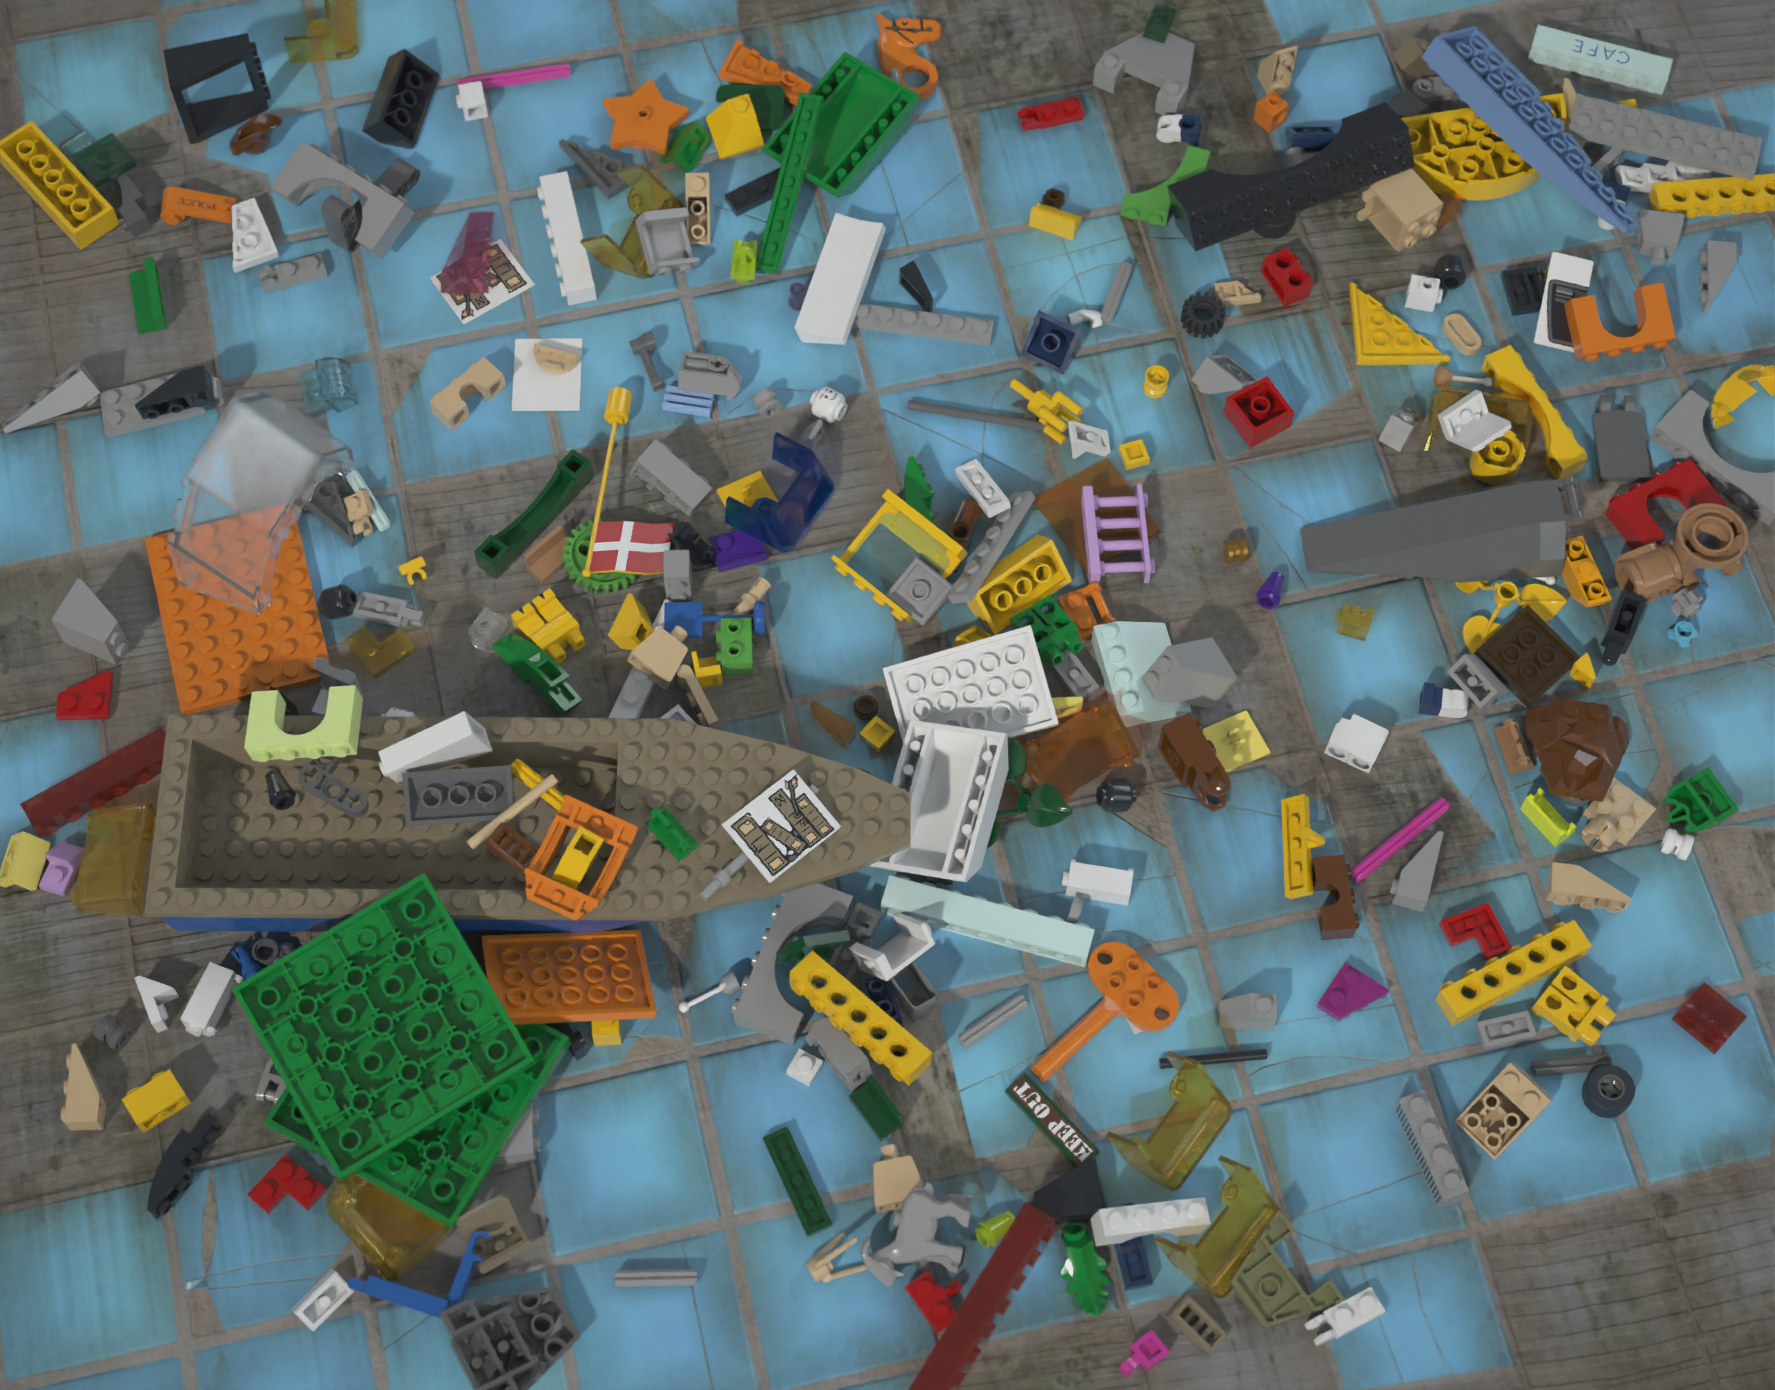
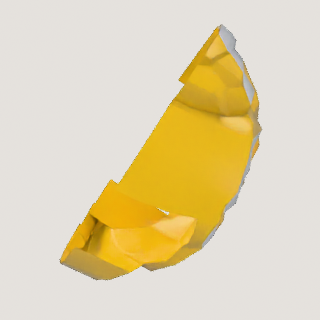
M1749 365L1735 371L1723 382L1712 398L1713 404L1710 408L1711 424L1715 429L1735 421L1728 412L1734 411L1747 398L1757 392L1749 385L1757 380L1771 396L1775 395V365Z

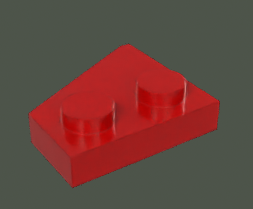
M112 671L101 673L58 693L57 720L110 719L114 677Z

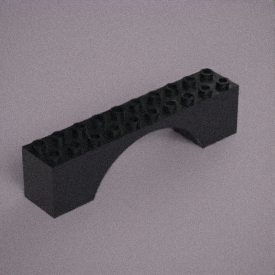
M1384 102L1343 118L1337 136L1326 148L1294 166L1252 175L1226 174L1209 169L1170 184L1167 188L1175 224L1196 252L1412 169L1415 165L1409 127Z

